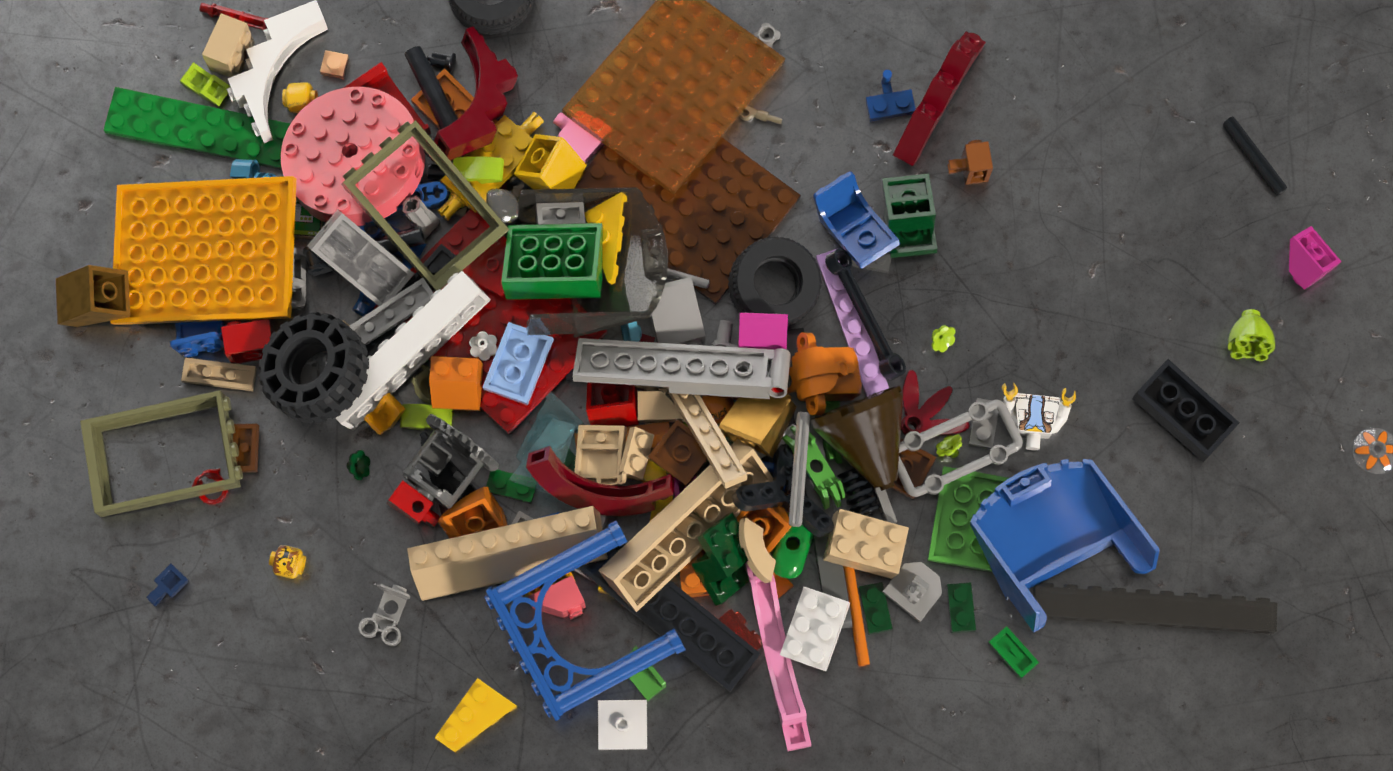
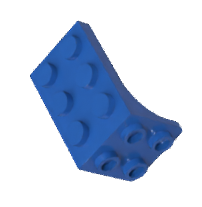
M851 171L839 176L835 181L820 188L813 195L821 224L839 245L847 251L860 269L900 245L899 239L873 211L863 197L857 185L855 175Z
M224 321L175 323L176 340L170 341V347L182 356L184 355V357H194L198 355V352L206 350L207 352H218L221 350V347H224L221 327L225 326Z

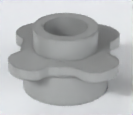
M763 23L758 32L753 34V40L761 43L764 49L769 50L772 48V44L780 39L781 34L769 23Z

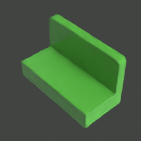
M634 646V647L632 648V651H631V652H633V651H635L636 649H638V647H637V646ZM653 666L629 678L647 702L666 687V682Z

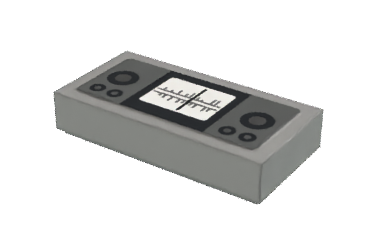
M873 487L874 490L872 492L877 497L876 503L880 506L879 511L883 521L896 524L897 519L886 490L881 491L880 487Z

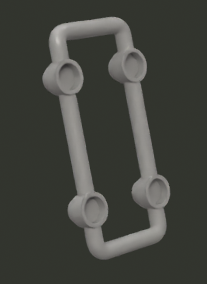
M997 399L985 404L974 402L967 412L921 433L916 431L907 433L904 441L900 442L899 453L905 450L917 451L921 448L923 442L968 421L981 422L986 418L988 412L998 409L1013 440V443L1008 446H993L988 455L942 476L932 474L926 478L924 484L916 488L913 486L899 456L898 476L907 494L912 497H919L926 493L938 494L942 491L945 484L991 463L1001 465L1007 461L1009 455L1019 451L1023 440L1005 403Z

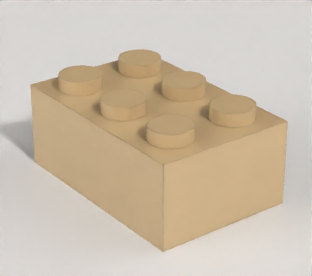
M839 509L833 514L834 528L828 536L824 561L890 579L899 574L909 530L908 527Z

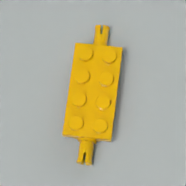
M532 112L521 126L516 125L504 115L495 124L497 132L492 144L474 150L464 156L504 159L502 182L481 184L478 181L469 182L485 202L514 174L533 139L530 135L544 123L540 116L536 117L537 113ZM445 175L440 181L451 192V197L437 212L442 217L445 216L444 219L447 221L461 206H467L476 213L475 208Z

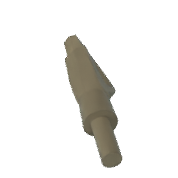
M730 101L732 107L744 121L755 117L764 122L768 120L778 124L782 123L781 118L769 115L767 111L757 110ZM744 110L748 115L743 116L740 111Z

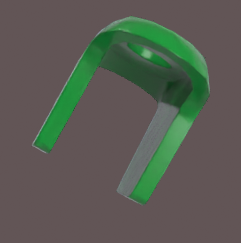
M803 525L791 527L773 549L772 557L776 560L774 573L782 578H796L804 568L814 534ZM789 537H797L799 539L800 546L797 550L787 548L786 540Z

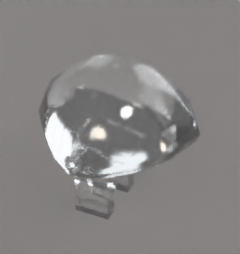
M504 189L489 190L486 194V203L504 224H515L519 213L515 195Z

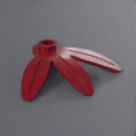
M912 369L909 370L905 377L902 391L903 407L906 414L901 420L902 433L904 435L911 431L921 433L950 420L929 419L934 417L945 406L953 392V388L947 386L937 391L918 409V379L916 372ZM966 422L940 435H953L970 428V424ZM908 424L913 425L915 430L909 428Z

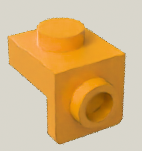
M389 392L383 396L374 411L364 417V420L373 430L381 435L394 427L406 409Z

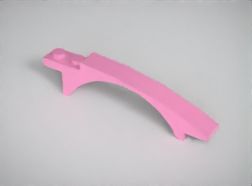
M746 562L745 565L787 752L811 747L806 723L807 714L798 689L791 659L780 655L786 636L774 575L771 582L764 583L752 572Z

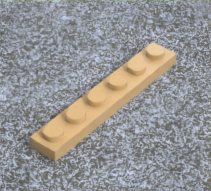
M669 393L724 488L726 489L746 481L747 473L700 395Z

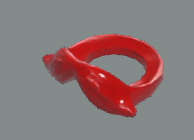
M221 469L205 470L194 479L192 487L203 485L202 478L204 476L214 481L224 480L220 475ZM228 490L223 491L217 499L211 500L205 495L198 497L204 503L217 504L226 497Z

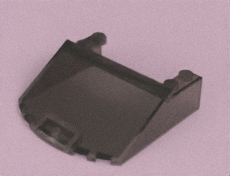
M637 187L519 191L516 207L517 217L524 225H537L536 203L583 202L584 212L621 192L627 196V202L623 204L622 216L625 217L622 227L621 252H617L616 265L619 268L616 283L611 285L607 282L602 268L600 298H570L571 313L531 314L526 325L527 335L573 334L575 338L651 317L664 290L668 268V252L663 228L654 214L655 210L652 205L649 206L643 197V193Z

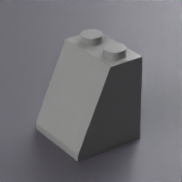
M691 277L645 288V301L657 343L702 345V342H705L706 335Z

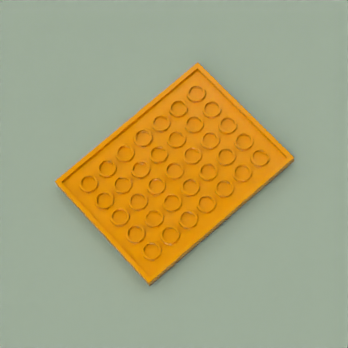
M294 176L117 185L113 269L128 271L130 317L112 320L110 323L113 325L291 318L297 178Z

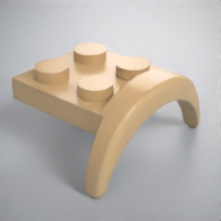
M579 425L575 473L600 484L623 485L626 482L627 473L622 472L621 474L618 471L626 445L627 427Z

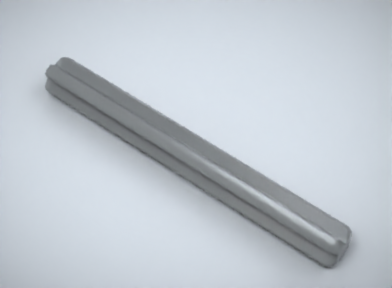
M798 412L796 419L789 525L792 527H800L803 518L810 414L808 412Z

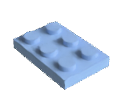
M508 322L483 384V390L528 405L554 341L553 337Z

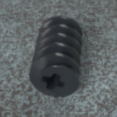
M855 469L837 475V478H844L841 482L843 487H847L844 490L845 496H851L846 500L847 505H854L849 511L868 517L875 514V511L880 506L871 504L877 497L868 495L874 490L873 487H865L868 481L862 478V475Z

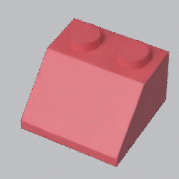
M573 576L551 585L546 592L542 605V612L562 619L569 617L570 620L583 614L582 610L586 609L585 601ZM540 591L528 597L537 602Z

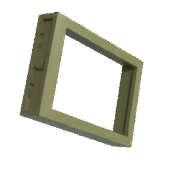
M415 120L412 124L407 121L397 129L400 133L393 140L389 136L379 145L381 150L374 155L370 152L361 160L363 165L358 170L353 167L344 174L343 178L345 181L342 182V186L435 292L444 287L453 274H459L509 229ZM412 136L490 226L435 275L427 269L356 186L361 179Z
M219 390L81 420L94 513L100 517L241 487L240 480L243 479L241 466L237 465L236 457L239 456L237 443L233 442L232 434L235 433V426L233 420L229 419L228 411L231 410L229 397H226ZM217 407L229 479L113 504L102 432Z

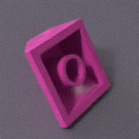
M1312 226L1290 239L1289 272L1293 276L1295 283L1304 290L1342 262Z

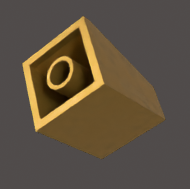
M87 265L55 279L57 324L80 327L130 317L128 271Z
M788 394L782 398L770 396V399L739 397L720 423L719 428L732 442L738 439L755 451L773 458L797 406Z

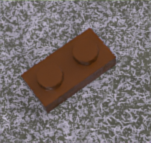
M257 423L234 424L233 442L237 443L239 456L236 457L237 465L241 466L242 473L257 472L259 425Z

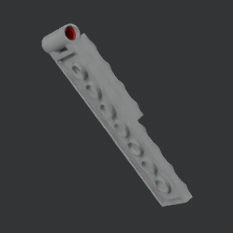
M579 338L573 370V381L669 387V393L760 399H770V396L782 398L787 394L791 354L788 350L782 348L774 350Z

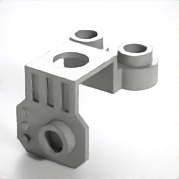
M377 583V587L384 591L377 612L373 614L372 618H364L359 623V631L365 638H373L380 632L382 633L381 638L386 645L396 646L402 638L401 632L396 625H398L410 595L406 593L407 589L398 585H393L391 588ZM395 601L398 604V610L395 614L390 615L384 611L386 602ZM369 624L374 626L371 633L365 632V627ZM395 633L396 639L389 641L387 638L388 634Z

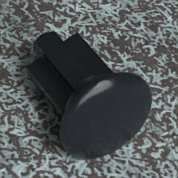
M433 52L432 56H427L431 66L448 69L450 74L453 72L456 65L455 53L449 56Z

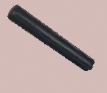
M1232 116L1226 119L1223 126L1276 195L1283 193L1287 189L1286 184L1235 117Z

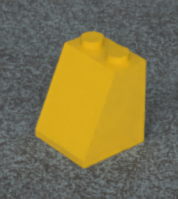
M535 134L514 175L551 203H566L572 197V192L578 181L582 178L587 165L564 138Z

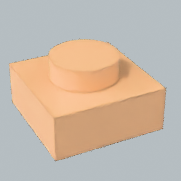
M325 50L320 69L321 75L344 79L349 59L348 55Z

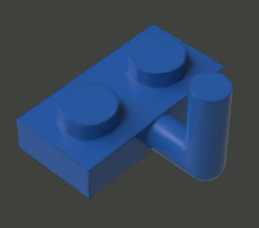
M885 70L882 75L883 94L866 97L870 122L911 115L916 109L912 89L898 92L892 91L890 82L892 72L890 70Z

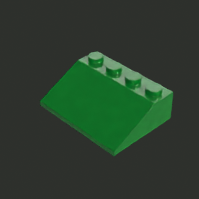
M602 223L508 225L509 230L507 232L501 281L506 299L600 298L602 286Z

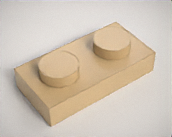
M630 427L619 473H627L628 477L637 481L643 480L654 439L653 434L637 427Z

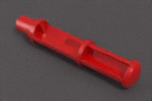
M201 3L199 9L200 12L207 13L210 17H214V15L220 17L222 13L245 22L250 27L261 30L267 29L264 20L269 18L226 8L215 3L212 5Z

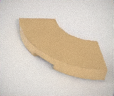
M747 518L740 519L739 541L749 561L747 564L761 581L769 583L772 580L776 560L768 553L765 547L763 528Z

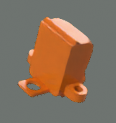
M800 333L797 337L798 352L792 356V367L789 368L792 383L789 388L787 387V394L796 391L798 399L806 401L807 411L810 415L824 414L826 401L847 402L860 396L862 382L858 357L854 348L817 347L813 333Z

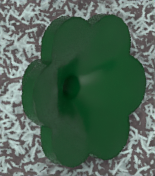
M357 450L356 453H352L349 456L346 466L349 473L354 475L356 480H362L363 477L369 475L370 458L365 456L363 450Z

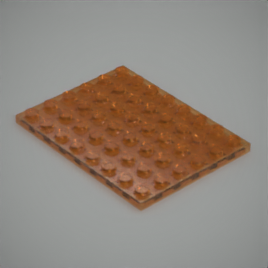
M656 0L565 105L562 113L674 195L784 64L786 58L705 0Z

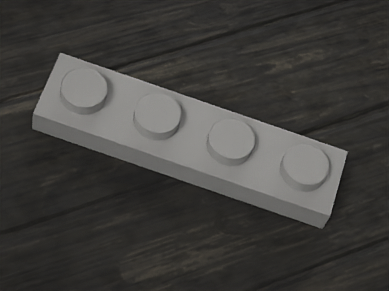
M421 278L349 327L367 345L412 316L414 311L420 306H425L431 301L430 297L433 292L425 279Z

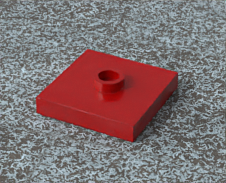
M496 241L464 268L463 272L478 286L503 298L505 294L501 281L506 246Z

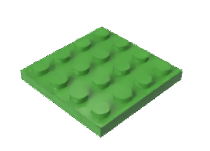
M943 466L942 475L957 468ZM972 472L944 485L942 491L938 493L928 561L993 572L971 528L970 521L980 508L982 501L985 498L987 499L997 486L1009 479L1008 477Z

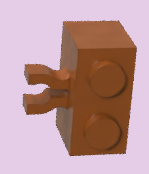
M982 140L968 142V144H965L961 159L949 160V164H947L949 174L963 171L965 185L988 182L993 170L989 142H982Z

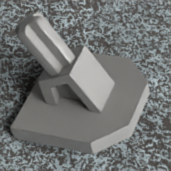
M922 562L904 563L900 568L899 574L891 579L882 593L918 622H921L942 595L940 576Z

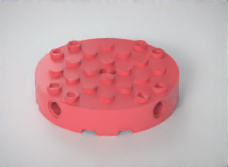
M347 87L333 90L305 106L287 129L281 149L282 172L284 176H294L297 178L296 199L299 204L312 216L326 223L337 210L342 212L357 226H363L365 223L373 221L342 186V182L345 181L343 175L353 167L358 170L363 165L361 160L370 152L374 155L381 150L379 145L389 136L392 140L400 133L397 129L408 121L412 124L414 122L407 108L393 96L368 87ZM412 136L356 184L357 188L383 218L396 212V208L415 192L425 166L423 148Z

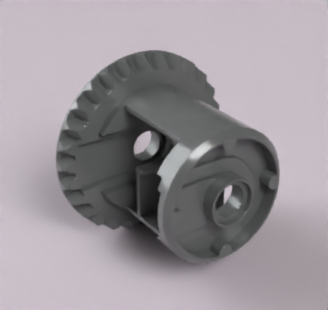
M429 414L426 421L434 431L402 473L404 478L415 486L414 489L430 501L434 500L446 509H450L482 467L490 471H496L499 464L465 434L437 416ZM437 437L475 465L467 477L458 471L454 473L453 477L460 481L461 485L453 495L445 489L441 490L421 475V471L415 468L419 463L438 477L451 460L452 454L434 442Z

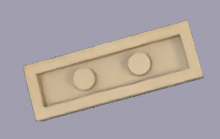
M185 358L181 381L190 384L253 391L257 368L256 366Z

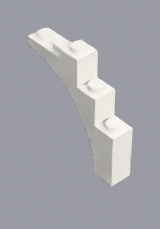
M316 0L264 20L267 29L263 31L267 41L246 49L249 58L245 59L249 68L248 71L228 78L231 87L227 88L231 101L236 100L239 108H245L248 117L253 116L255 122L251 123L256 137L261 135L264 143L273 140L268 124V102L276 75L284 62L298 47L312 37L328 30Z

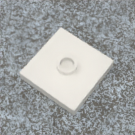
M598 700V750L647 749V700Z

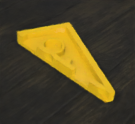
M623 192L584 212L587 223H602L603 225L602 268L607 282L611 285L616 283L619 268L616 265L617 252H621L622 227L625 217L622 216L623 204L627 202V196Z

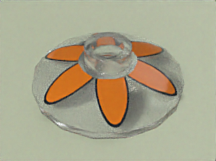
M1368 428L1359 433L1352 446L1353 459L1357 465L1365 472L1372 474H1383L1393 468V435L1381 428ZM1375 445H1378V446L1381 447V449H1382L1381 453L1375 452V450H1374V446H1375Z

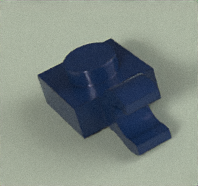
M170 563L154 579L158 586L146 598L154 606H157L166 594L173 598L189 580Z

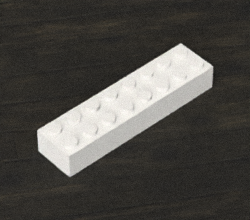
M463 271L459 274H453L448 279V284L442 290L439 289L431 295V301L425 306H420L416 309L411 320L407 323H402L395 330L396 334L390 340H384L378 346V351L373 356L367 357L369 358V369L366 372L368 374L367 382L363 385V391L359 398L353 401V405L336 417L341 425L354 431L364 421V417L374 411L384 395L389 392L391 394L394 393L421 365L491 300Z

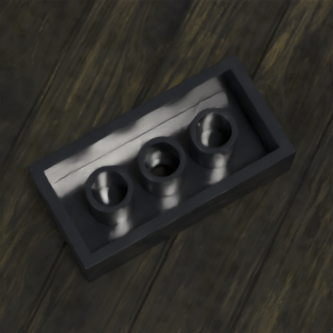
M1169 359L1162 364L1132 398L1202 462L1213 453L1240 423ZM1181 409L1187 410L1188 414L1183 413Z

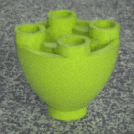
M1245 310L1242 312L1241 318L1232 327L1228 337L1230 356L1233 359L1254 358L1257 361H1265L1268 359V355L1275 349L1273 331L1269 324L1261 317L1258 310Z

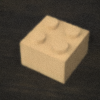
M222 13L220 14L202 53L209 70L229 78L242 72L245 65L244 58L247 54L246 49L254 46V40L247 23Z

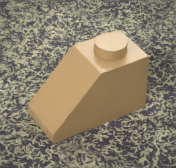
M646 387L644 391H638V421L640 423L675 422L677 419L680 422H685L676 405L662 391H658L657 387Z

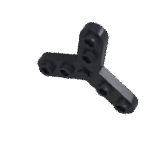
M781 444L776 450L772 482L744 485L735 491L732 500L738 509L754 511L782 506L786 511L790 512L794 454L788 444ZM804 494L802 525L817 537H827L834 528L832 519Z

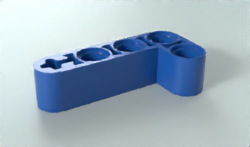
M441 182L419 184L412 196H419L429 210L441 208L448 199L446 186ZM435 192H440V198H435ZM425 193H427L428 201L425 200ZM403 204L396 208V212L386 218L405 215L402 211ZM374 221L360 226L365 233L371 226L378 228L375 234H368L371 238L379 237L383 233Z

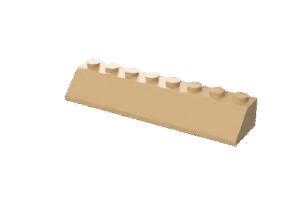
M738 439L730 446L747 473L746 481L725 489L710 464L598 570L609 586L635 612L642 608L703 549L697 537L726 514L733 512L735 517H737L742 510L738 509L732 500L733 494L740 486L773 481V477L753 448Z
M589 506L407 548L411 574L420 598L424 601L507 582L602 531L600 512L594 506ZM607 552L588 563L608 559Z

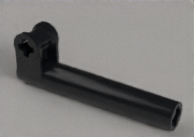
M421 46L410 48L404 55L441 130L455 122L458 117ZM424 150L425 155L432 160V158Z
M421 226L396 232L409 248L425 244V237ZM386 235L373 238L390 254L399 251ZM308 246L302 249L303 254L307 258V273L316 276L335 270Z

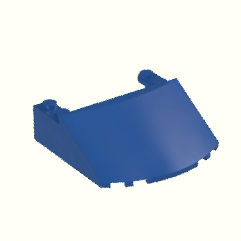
M1064 459L1060 463L1050 465L1043 463L1015 474L997 486L995 491L982 501L980 508L970 521L971 528L1006 600H1011L1033 633L1045 626L1047 616L1029 591L1031 587L1113 545L1124 557L1132 571L1137 574H1146L1156 569L1160 551L1159 547L1094 461L1090 459H1083L1082 462H1069V459Z

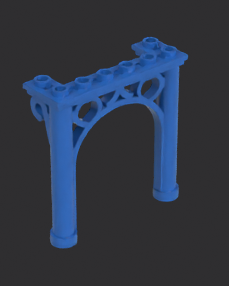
M617 520L608 524V528L506 583L494 588L491 586L486 590L487 595L484 598L491 610L496 609L499 615L496 620L501 630L508 631L511 637L508 640L510 647L514 653L519 652L523 659L519 663L524 673L531 674L534 680L531 683L532 688L537 696L542 695L545 700L543 708L548 717L553 716L555 721L559 720L561 715L670 655L674 653L678 655L686 650L676 630L672 629L661 637L606 666L584 668L564 659L549 642L542 623V605L546 592L563 575L628 542ZM543 585L537 602L529 597H523V595ZM513 601V603H512V605H511V608H510V611H509V609H508V607H507L506 604H508V603H510V602ZM526 602L535 608L534 619L531 622L524 623L518 618L515 610L519 603ZM536 623L537 630H533L534 640L528 646L518 626L521 628H531ZM540 639L544 647L538 646ZM535 653H541L548 659L550 656L555 659L546 665L544 674L533 656ZM560 665L567 668V683L561 686L554 684L549 675L551 667ZM573 672L592 675L571 687ZM552 689L561 692L556 695V693H553Z

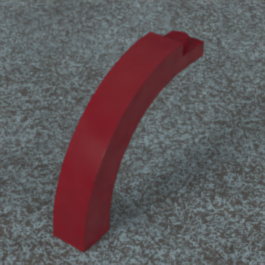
M550 446L528 453L526 468L532 477L555 498L577 509L594 506L600 512V515H637L656 510V501L665 500L674 495L675 481L671 474L636 485H605L585 479L570 470L559 460Z

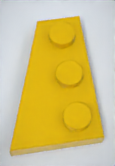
M477 678L435 736V739L453 752H457L488 727L498 722L507 713L517 708V706Z

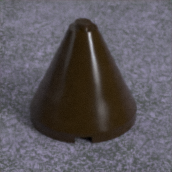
M900 385L871 394L863 399L855 400L810 420L813 430L874 488L880 487L881 491L895 486L893 482L898 477L903 393Z

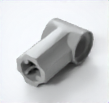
M418 197L407 198L402 203V211L410 220V227L421 226L425 239L441 223V220Z

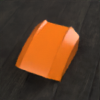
M483 486L455 503L452 508L448 509L439 518L438 523L449 538H455L507 526V518L489 488Z

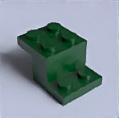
M929 173L882 178L885 199L884 222L899 239L900 245L889 251L890 258L937 253L938 248L934 231L936 212Z
M733 512L726 514L697 537L706 553L691 564L715 606L725 602L749 582L748 575L742 566L748 559L744 548L740 546L739 522Z

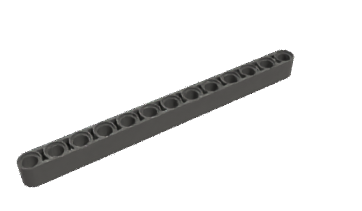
M804 328L787 330L786 350L791 354L790 367H792V356L798 352L797 337L800 333L805 332ZM790 375L788 377V388L792 383ZM794 391L789 396L792 397L791 400L797 406L793 414L794 425H796L797 413L808 411L806 401H800L797 397V392ZM810 415V420L818 415ZM810 422L809 432L816 438L815 442L825 458L822 437L813 430ZM818 460L810 462L812 471L816 473L821 472L822 465ZM806 473L805 495L832 519L834 508L831 495L828 492L830 507L825 510L821 497L814 490L815 486ZM813 535L821 592L849 602L843 566L823 560L828 536L820 538ZM850 606L842 629L852 628Z

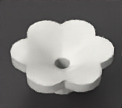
M485 331L479 332L476 337H472L469 341L471 355L476 358L479 357L482 361L489 360L490 356L495 355L497 352V338L494 335H488Z

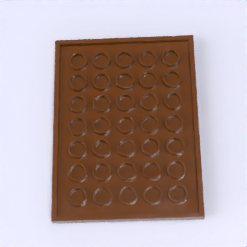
M652 86L584 170L583 176L576 184L571 198L576 202H583L584 208L590 210L621 192L626 194L627 202H624L622 216L625 217L622 227L623 237L639 249L641 246L645 247V250L654 255L655 261L665 268L708 279L710 284L707 289L694 286V290L716 305L729 289V273L736 258L754 242L769 238L800 199L801 195Z

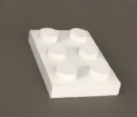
M803 587L780 655L827 672L850 602Z

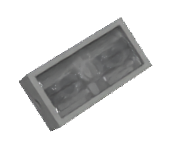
M339 210L333 214L307 245L315 254L378 306L396 296L414 275L410 269Z

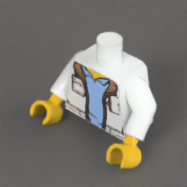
M1004 383L1002 385V390L1005 394L1003 402L1007 406L1020 435L1026 437L1025 448L1028 450H1040V439H1049L1067 421L1071 403L1076 399V391L1074 390L1072 397L1067 398L1065 396L1066 388L1062 390L1063 401L1060 402L1061 398L1018 393L1015 383H1013L1012 391H1006V384Z

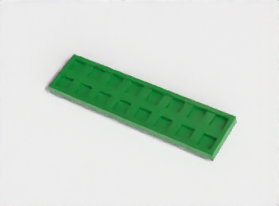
M115 87L104 132L231 160H257L260 166L282 170V143L291 123L268 119L273 140L264 143L261 135L256 137L251 123L255 122L253 116L248 117L247 114Z

